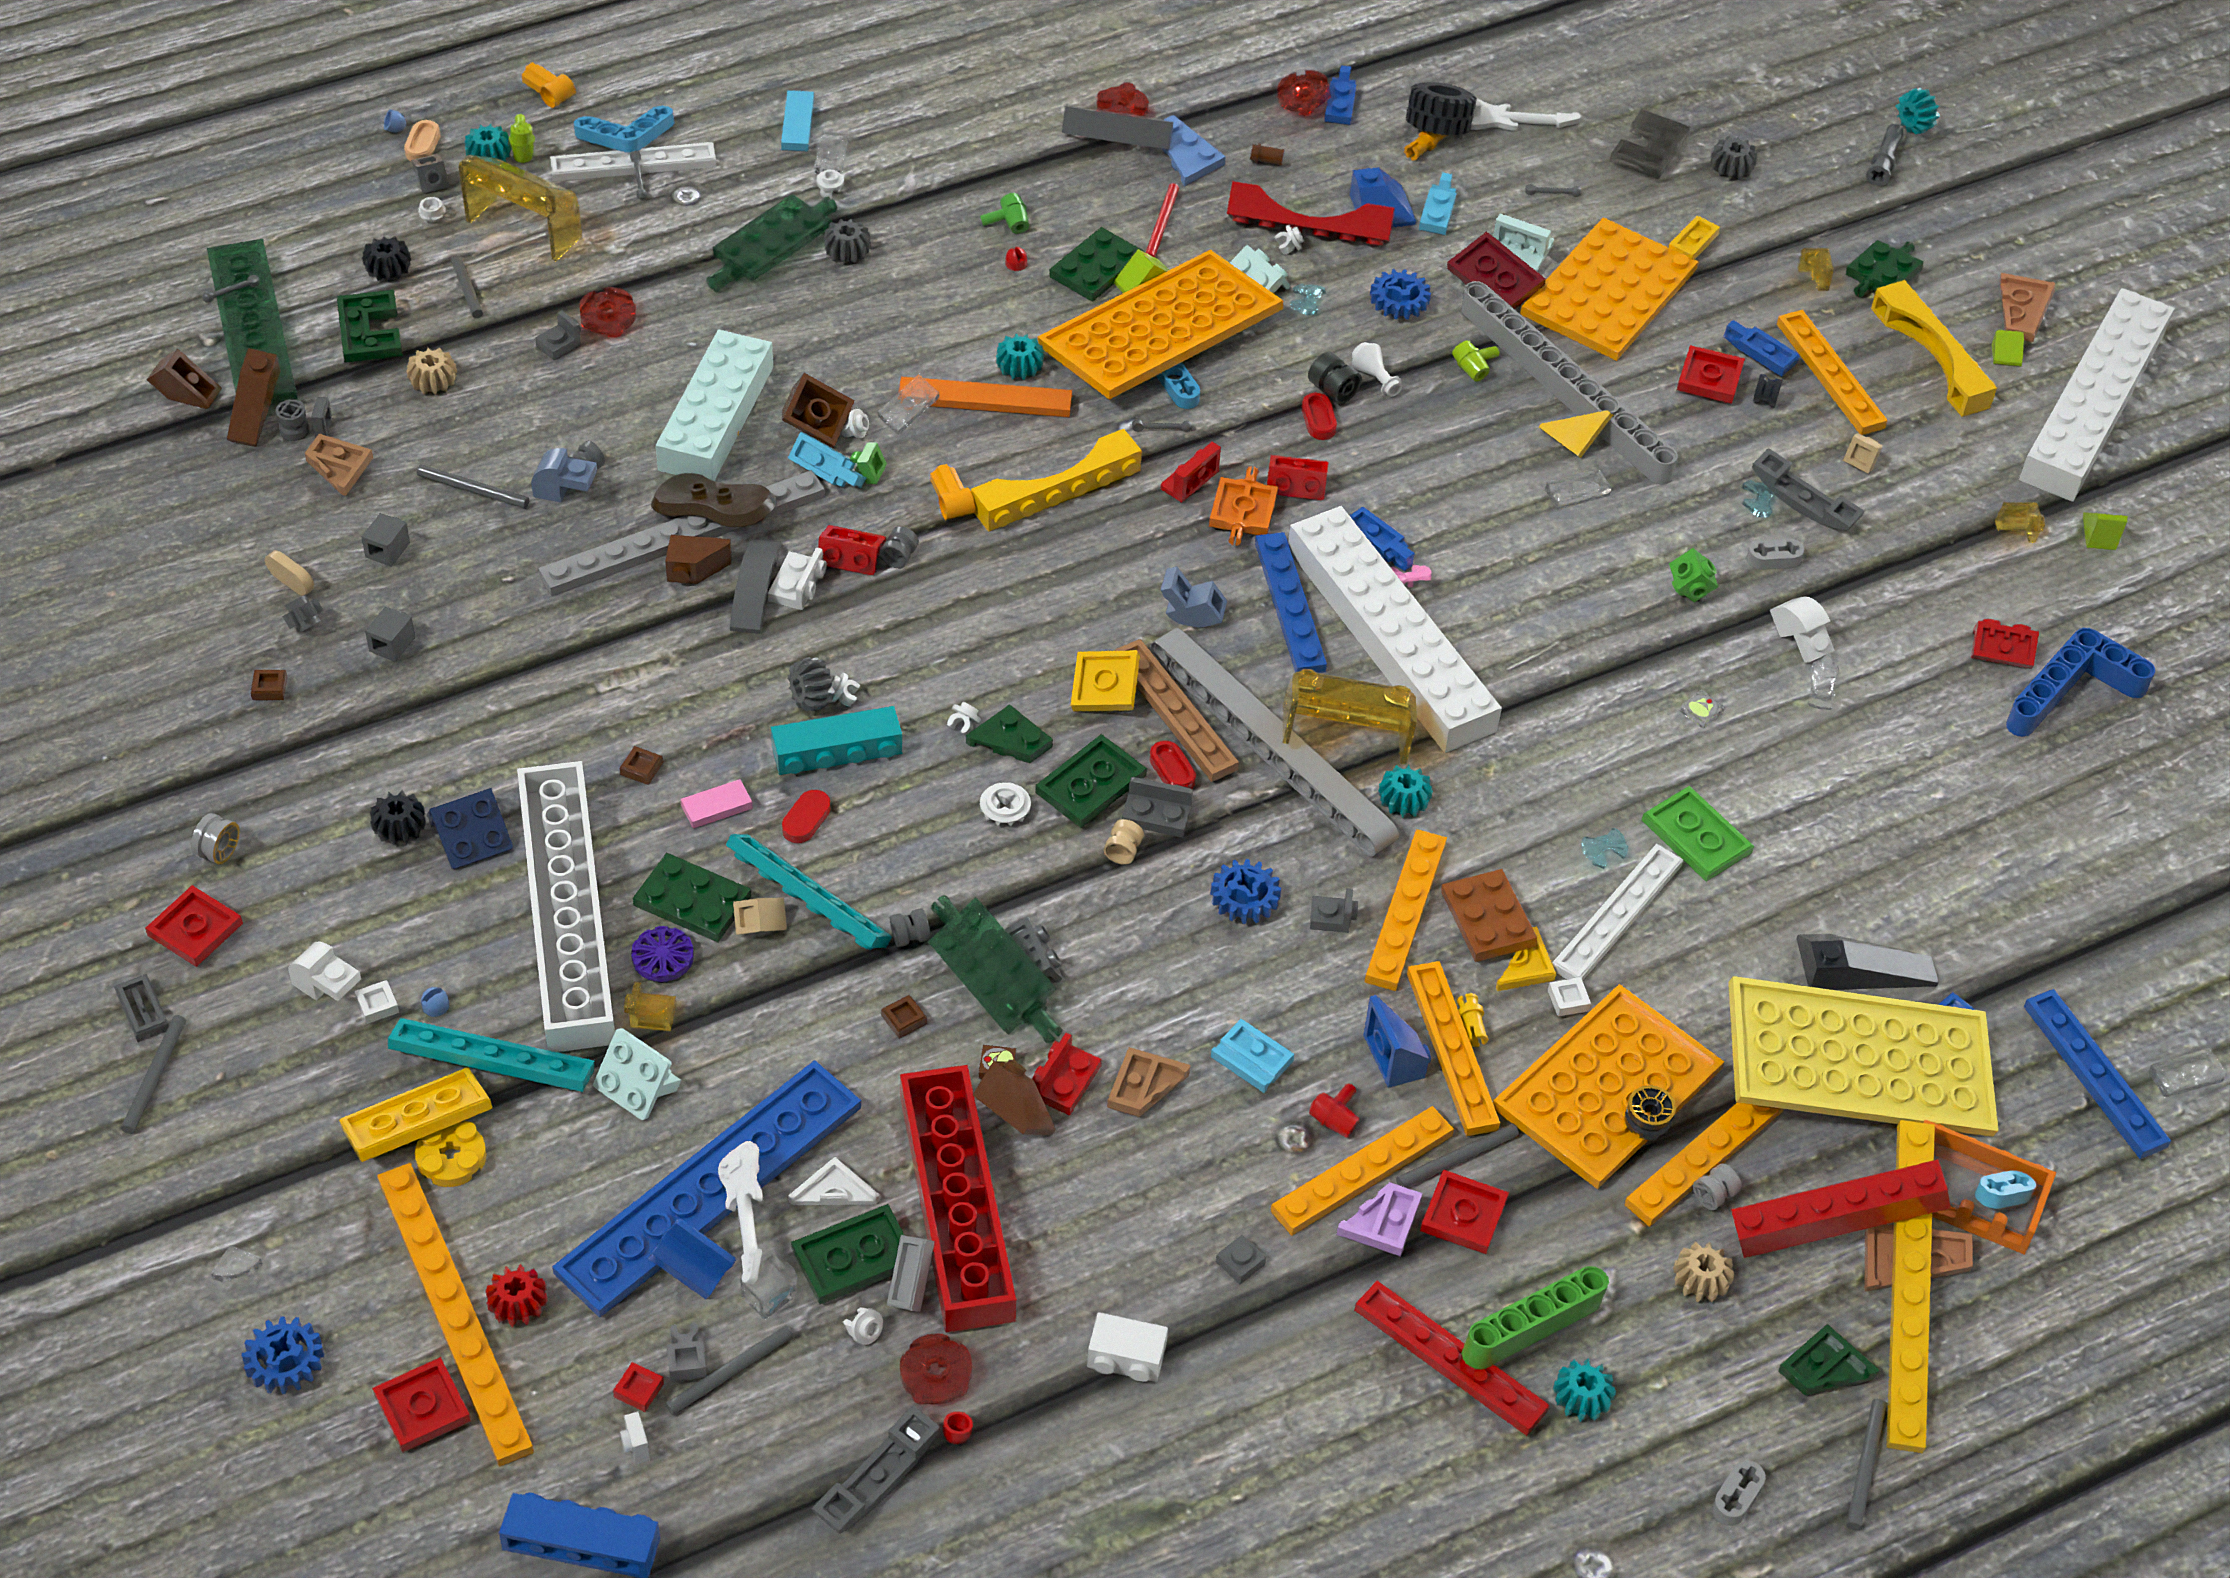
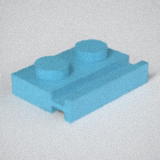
M1240 1019L1220 1040V1044L1217 1047H1213L1211 1058L1265 1093L1268 1086L1274 1083L1292 1064L1294 1053L1243 1019Z

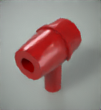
M1350 1083L1345 1084L1334 1098L1325 1092L1320 1093L1311 1103L1309 1114L1321 1123L1320 1125L1326 1126L1348 1138L1360 1121V1118L1346 1107V1104L1356 1094L1355 1086Z

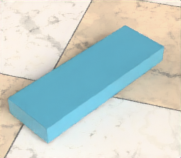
M787 91L781 150L808 151L814 92Z

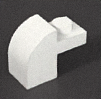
M1810 597L1795 598L1770 609L1780 638L1794 635L1804 663L1812 662L1835 651L1825 624L1830 622V619L1823 607Z
M314 942L288 968L292 985L316 1001L324 993L339 1001L361 980L360 972L336 957L333 947L323 942Z

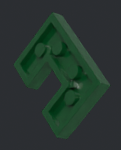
M394 289L337 296L345 363L403 356L399 328L370 331L369 320L398 317Z

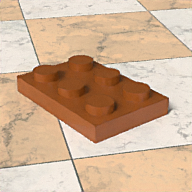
M1503 869L1442 884L1441 893L1475 962L1537 946V936Z

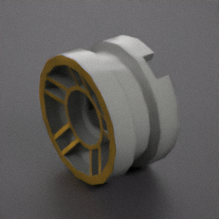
M214 813L207 814L200 820L194 830L191 839L192 853L200 858H207L215 864H223L231 857L237 846L240 833L238 824L229 819L223 820L221 816Z

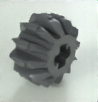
M1727 136L1726 140H1719L1711 154L1713 170L1719 171V176H1728L1729 180L1732 177L1741 180L1743 176H1749L1757 162L1756 146L1749 145V140H1740L1739 136L1737 139Z
M852 218L845 222L840 219L838 224L830 223L829 229L825 230L824 234L826 254L832 256L833 261L842 260L843 264L846 261H851L855 264L856 259H864L871 247L868 228L863 227L862 222L854 223Z
M808 657L790 666V675H788L789 689L792 692V699L796 700L798 708H803L805 711H815L822 709V707L832 702V694L835 692L832 686L834 680L831 679L830 669L826 668V663L823 660H819L817 657Z

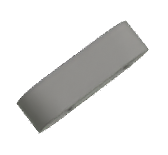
M1789 538L1754 541L1749 547L1747 562L1753 568L1761 570L1797 567L1802 561L1804 546L1798 540Z
M1742 1461L1733 1468L1718 1491L1712 1506L1713 1515L1720 1523L1734 1526L1744 1519L1760 1494L1766 1479L1765 1472L1760 1465L1753 1461ZM1747 1475L1752 1476L1753 1480L1748 1483L1745 1489L1740 1487L1743 1478ZM1734 1497L1738 1501L1735 1508L1729 1512L1724 1507Z

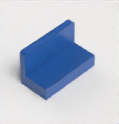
M678 1219L666 1230L648 1257L649 1260L704 1299H707L712 1294L724 1273L737 1260L682 1219Z

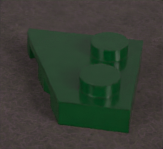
M1010 704L966 735V744L975 748L978 743L992 747L995 754L1012 756L1016 760L1027 763L1033 762L1053 747V739Z
M1826 1324L1781 1363L1778 1372L1802 1394L1809 1395L1873 1380L1877 1377L1879 1369L1831 1326Z

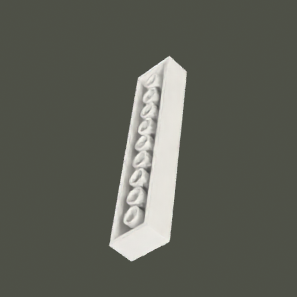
M2121 288L2027 455L2019 478L2020 481L2074 502L2165 334L2174 311L2173 307Z
M1339 506L1290 525L1288 545L1294 559L1443 752L1447 753L1496 733L1501 715V706L1344 508Z
M582 761L519 768L517 772L547 1048L549 1051L562 1052L607 1046L611 1043L615 1029Z

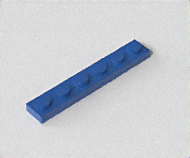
M1285 532L1256 535L1255 546L1296 676L1326 672L1327 662Z
M2055 989L2027 999L2024 1004L2025 1010L2138 1158L2142 1159L2167 1149L2171 1142L2170 1138Z

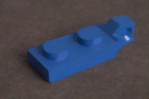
M1341 65L1339 78L1332 77V81H1330L1324 122L1351 125L1356 80L1350 79V66Z
M1732 320L1726 326L1723 336L1726 340L1781 377L1799 361L1800 356L1798 353L1757 327L1752 329L1746 328L1735 320Z
M1361 507L1349 515L1385 561H1393L1395 566L1404 571L1413 566L1415 553L1408 549L1403 535L1365 507Z

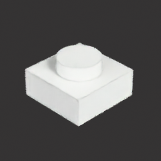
M1581 977L1549 983L1548 993L1558 1017L1590 1010L1591 1002Z
M387 980L354 991L367 1024L399 1013L397 1002Z
M639 1412L624 1415L626 1430L620 1431V1437L625 1453L632 1451L635 1464L650 1461L648 1443Z

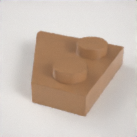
M318 434L305 452L306 461L338 492L346 496L372 461L373 453L371 449Z
M1129 1047L1109 1095L1107 1108L1140 1117L1189 1076L1191 1065Z

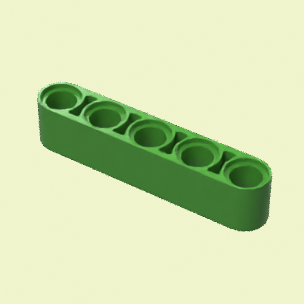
M1583 1267L1474 1323L1469 1330L1462 1350L1463 1360L1475 1369L1488 1368L1592 1314L1600 1308L1609 1284V1277L1598 1267Z

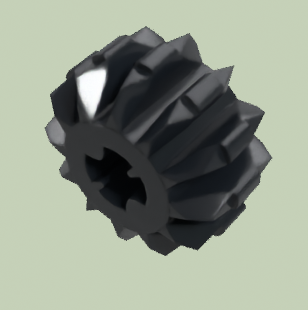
M384 236L380 240L373 238L372 243L365 244L362 261L370 277L375 276L377 281L385 278L390 282L391 278L401 279V274L408 273V268L411 265V254L405 241H398L396 236L391 239H387Z
M401 790L398 795L393 796L388 791L386 799L377 798L376 806L371 807V828L374 834H378L381 842L390 839L393 846L398 840H403L407 844L409 837L419 838L420 830L425 828V809L422 803L418 802L414 794L406 796L403 790Z

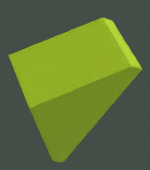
M1138 249L1116 277L1114 285L1122 293H1125L1169 271V269L1159 259Z
M2083 512L2087 548L2116 550L2127 524L2128 516Z

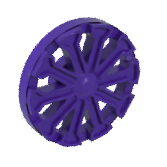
M658 926L653 930L647 929L635 940L631 951L632 964L635 970L646 979L657 982L671 981L681 977L690 969L694 960V948L690 937H687L682 930L668 928V926ZM659 936V942H657L653 937ZM665 936H670L669 939L665 941ZM676 960L684 961L685 963H678ZM672 967L674 971L669 972L666 969ZM655 968L660 969L657 973H653Z

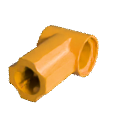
M533 62L525 67V71L521 75L522 82L540 93L542 100L551 108L566 101L576 92L573 82L567 75L560 74L555 76Z
M947 464L937 466L930 473V481L938 495L943 518L949 520L975 513L973 495L968 487H963L954 467H949Z

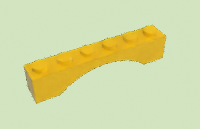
M1905 280L1877 288L1871 310L1886 327L1913 338L1935 356L1947 379L1948 391L1946 399L1961 417L1990 409L1997 390L1994 382L1987 377L1977 362L1969 356L1963 346L1951 335L1947 327L1939 321L1932 310L1921 300L1916 291Z
M1125 429L1118 430L1099 438L1094 448L1083 460L1059 474L1033 480L994 479L972 488L971 493L975 503L974 514L988 532L1004 527L1009 523L1029 517L1034 513L1056 506L1059 503L1141 471L1142 450Z

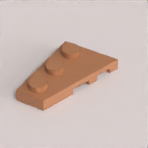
M2001 273L2000 288L2004 328L2006 331L2023 332L2024 341L2033 342L2054 294L2055 283Z
M1885 1224L1865 1229L1864 1292L1892 1287L1894 1225ZM1932 1229L1930 1279L1969 1272L1973 1267L1972 1234Z

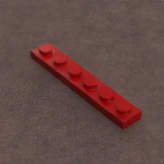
M1378 1280L1356 1302L1355 1312L1524 1435L1528 1436L1547 1414L1550 1406L1548 1403L1497 1366L1492 1365L1485 1369H1475L1466 1364L1462 1358V1350L1465 1343Z

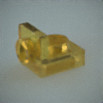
M1829 248L1801 249L1797 265L1798 272H1811V278L1816 280L1818 291H1829L1834 272Z
M2004 502L1995 519L1997 530H2025L2028 542L2035 543L2040 532L2044 530L2045 518L2044 515L2040 514L2038 503Z
M634 982L632 994L627 993L625 997L624 1013L629 1014L631 1027L671 1031L677 1005L676 996L643 993L642 983Z

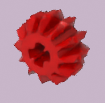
M521 1264L516 1271H511L505 1266L503 1276L493 1274L492 1284L486 1288V1297L488 1298L486 1303L490 1313L495 1314V1319L499 1323L508 1319L509 1325L513 1328L517 1320H522L528 1326L529 1316L540 1317L542 1313L541 1307L546 1306L548 1300L545 1293L547 1288L543 1278H538V1273L534 1268L525 1272V1268Z

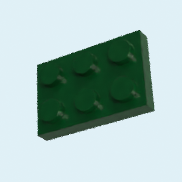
M1100 227L1052 266L1049 270V277L1093 302L1114 285V280L1136 251L1139 249L1144 252V250Z
M1100 734L1037 783L1035 793L1082 828L1129 790L1131 777L1144 779L1147 775V768L1104 735Z
M666 852L633 896V906L718 943L735 920L733 902L749 900L751 898V889Z
M886 1204L791 1242V1249L819 1305L893 1276L900 1238L904 1233L889 1204Z

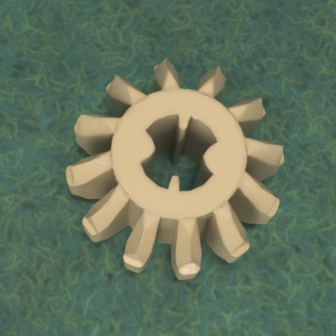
M428 347L427 351L421 352L417 350L416 356L409 357L406 372L407 378L414 390H421L423 395L429 391L436 395L437 391L447 392L448 386L454 385L457 368L449 352H442L441 348L431 351Z
M1695 1241L1690 1249L1684 1247L1680 1251L1678 1260L1674 1263L1675 1285L1684 1286V1296L1691 1293L1694 1294L1697 1303L1703 1296L1712 1303L1717 1295L1723 1297L1727 1293L1729 1285L1732 1284L1734 1279V1271L1731 1270L1733 1266L1732 1259L1723 1257V1248L1715 1251L1712 1249L1710 1242L1705 1245V1248H1702Z

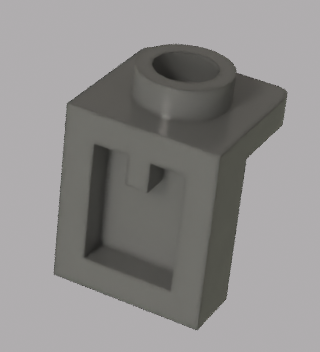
M439 154L411 160L423 193L449 187L444 161Z
M562 310L557 313L558 325L535 337L536 346L552 360L558 359L581 345L580 324L574 317H570Z
M1346 888L1345 899L1312 896L1310 929L1349 933L1350 920H1357L1358 901H1352L1353 889Z

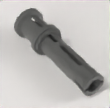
M1891 124L1887 127L1879 152L1875 153L1872 157V165L1868 168L1866 177L1873 185L1883 186L1890 180V171L1894 169L1896 163L1894 155L1904 132L1903 128L1899 129V124Z

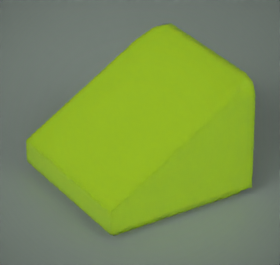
M1997 330L1992 341L1993 364L2022 366L2023 332Z

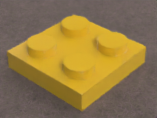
M1138 651L1078 652L1070 704L1072 710H1133L1140 661Z

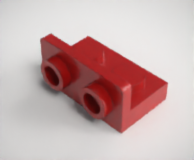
M1211 442L1205 448L1199 449L1190 460L1178 466L1175 472L1161 483L1160 489L1182 503L1219 472L1221 447Z
M1271 455L1267 485L1278 487L1277 495L1323 500L1325 497L1329 462Z
M828 525L819 536L818 548L823 549V561H826L828 567L874 575L877 557L880 555V549L886 542V536Z
M1983 619L1976 623L1972 633L1974 641L1971 658L2028 669L2033 668L2039 631L2031 630V627L2022 624H2015L2013 627L2001 625V622L1995 619Z
M1066 1032L1060 1042L1055 1041L1048 1053V1061L1044 1067L1040 1065L1036 1069L1032 1080L1035 1082L1045 1105L1070 1116L1101 1068L1102 1059L1072 1046L1073 1035Z

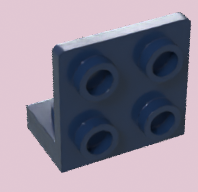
M492 788L430 808L427 813L430 826L435 825L451 869H457L511 850L513 847Z

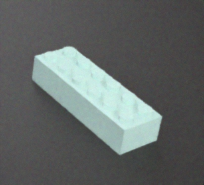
M717 330L655 445L658 471L674 475L697 473L715 481L738 437V431L740 433L773 369L772 342Z

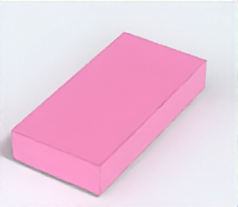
M741 779L681 799V806L693 829L753 809L752 800Z

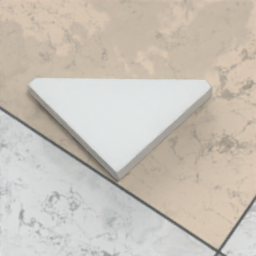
M834 1157L788 1195V1200L791 1205H876L880 1202V1195Z

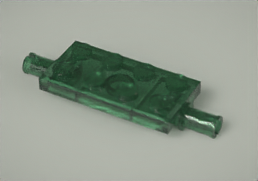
M789 195L713 246V256L721 260L723 267L706 278L708 286L714 289L715 292H718L733 280L737 282L743 277L753 282L829 229L831 219L827 216L837 211L836 202L830 199L829 196H826L812 207L795 195Z
M940 896L937 900L944 906V909L934 901L931 905V910L936 913L945 926L928 943L1008 1035L1017 1026L1027 1024L1035 1028L1045 1043L1055 1041L1056 1039L1049 1032V1029L1059 1037L1062 1033V1028L1046 1012V1002L1048 997L1057 988L978 898L975 897L966 907L959 911L948 896Z

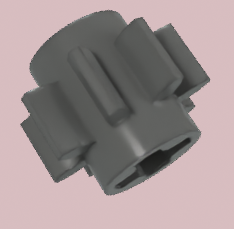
M305 594L285 605L289 613L282 617L289 629L297 626L299 631L303 632L321 622L317 614L324 610L317 598L309 601Z

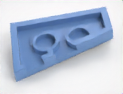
M1172 115L1164 119L1174 123L1170 149L1162 148L1165 154L1169 155L1172 160L1171 165L1181 175V182L1184 186L1225 165V156L1177 117Z

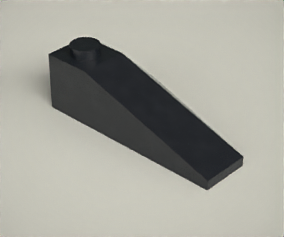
M1800 934L1796 938L1808 987L1829 990L1937 987L1939 983L1932 956L1834 934Z

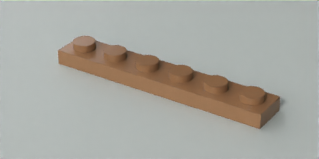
M1141 639L1114 650L1138 651L1140 661L1136 687L1211 782L1238 770V760Z

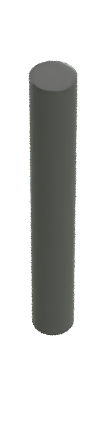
M459 255L453 256L451 263L473 318H480L483 316V311L462 257Z

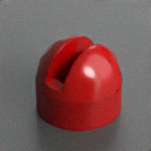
M1021 247L1010 248L1005 256L1006 267L1012 271L1025 269L1027 267L1026 251Z
M959 1411L947 1414L943 1423L945 1439L951 1444L965 1443L972 1433L973 1421L971 1417Z

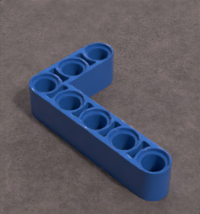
M2080 628L2015 699L2006 722V727L2009 732L2016 736H2029L2085 672L2126 696L2141 698L2147 693L2156 672L2155 667L2149 660L2091 628Z

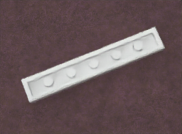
M713 142L651 147L639 150L641 154V160L639 161L641 174L716 167ZM618 150L552 156L550 160L553 182L634 175L636 173L634 162L630 160L631 152Z
M1656 844L1552 962L1555 972L1565 979L1581 977L1583 981L1682 867L1683 859Z

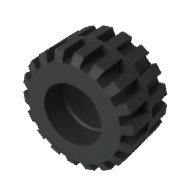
M1438 82L1418 83L1411 88L1405 119L1412 126L1429 133L1449 136L1466 134L1471 131L1477 97L1466 89Z

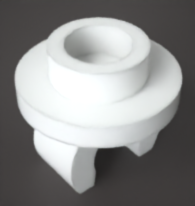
M831 169L821 172L817 176V185L821 189L820 195L831 200L832 191L839 193L844 185L843 175Z
M1290 225L1285 226L1287 232H1280L1274 237L1283 255L1292 252L1294 247L1298 251L1302 249L1300 243L1304 242V238L1297 227L1292 229Z
M860 409L851 410L841 435L843 437H850L852 435L856 438L864 437L869 429L867 415Z
M843 672L839 676L834 675L831 678L834 680L832 686L835 690L832 694V702L839 699L843 705L851 706L857 698L851 694H854L860 685L853 680H848V675Z
M962 702L961 706L954 704L952 710L956 713L949 717L947 725L954 730L958 722L964 721L965 724L961 733L966 736L973 730L972 722L980 723L981 718L977 716L979 710L965 702Z
M861 1307L857 1309L858 1314L853 1322L845 1319L843 1323L848 1334L856 1342L868 1345L873 1343L881 1334L883 1318L876 1310Z

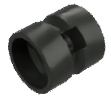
M1331 351L1321 354L1308 371L1309 381L1338 404L1349 401L1357 393L1362 382L1361 374L1351 366L1345 365V362Z

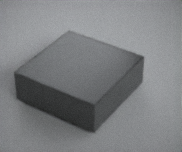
M317 397L311 415L315 438L318 434L327 436L333 418L328 397Z

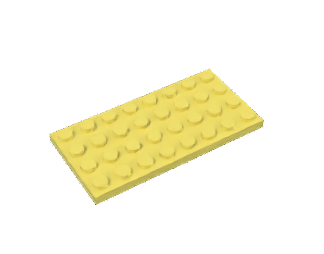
M1733 976L1728 982L1735 1097L1737 1103L1898 1124L1900 1120L1923 1123L1926 1119L1955 1132L1993 1137L1998 1132L1985 1011Z

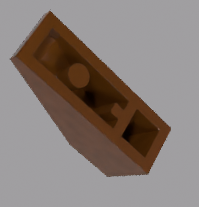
M248 348L239 375L227 441L257 447L281 372L276 354Z

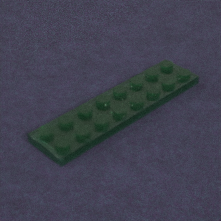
M257 239L207 248L215 291L246 281L251 275L258 276L260 284L256 287L247 286L216 297L235 393L240 371L247 350L250 348L276 354L278 357L281 372L270 404L298 399L264 240Z

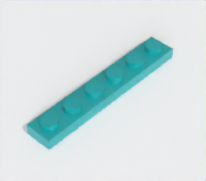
M748 834L730 835L726 846L735 852L734 856L738 860L756 866L759 869L758 873L762 877L771 881H777L783 886L782 890L786 894L795 898H801L807 903L806 907L810 911L818 915H825L831 920L830 924L834 928L842 932H849L856 937L854 941L858 945L869 950L888 946L892 935Z
M404 1018L399 1019L388 1037V1049L580 1092L584 1091L594 1072V1060Z

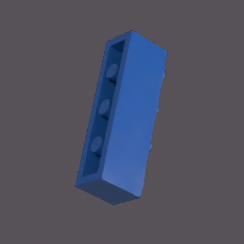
M512 1493L499 1530L500 1542L504 1551L637 1578H649L660 1542L658 1522L645 1515L638 1514L631 1517L617 1514L614 1510L605 1507L592 1509L582 1507L570 1500H562L560 1502L547 1500L535 1493H525L524 1495Z

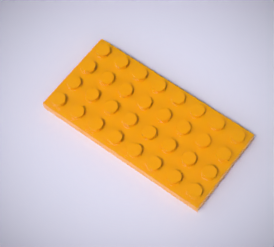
M1210 249L1037 336V339L1045 352L1110 400L1283 310V300Z

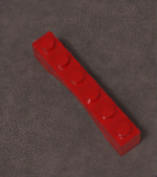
M1232 181L1227 215L1233 216V222L1248 224L1249 219L1260 221L1259 226L1275 228L1276 224L1290 225L1292 229L1297 227L1300 233H1302V228L1313 230V235L1329 237V233L1340 234L1339 239L1356 242V237L1367 239L1366 244L1383 246V242H1390L1395 208L1367 203L1354 211L1330 217L1307 216L1281 206L1269 197L1259 185Z

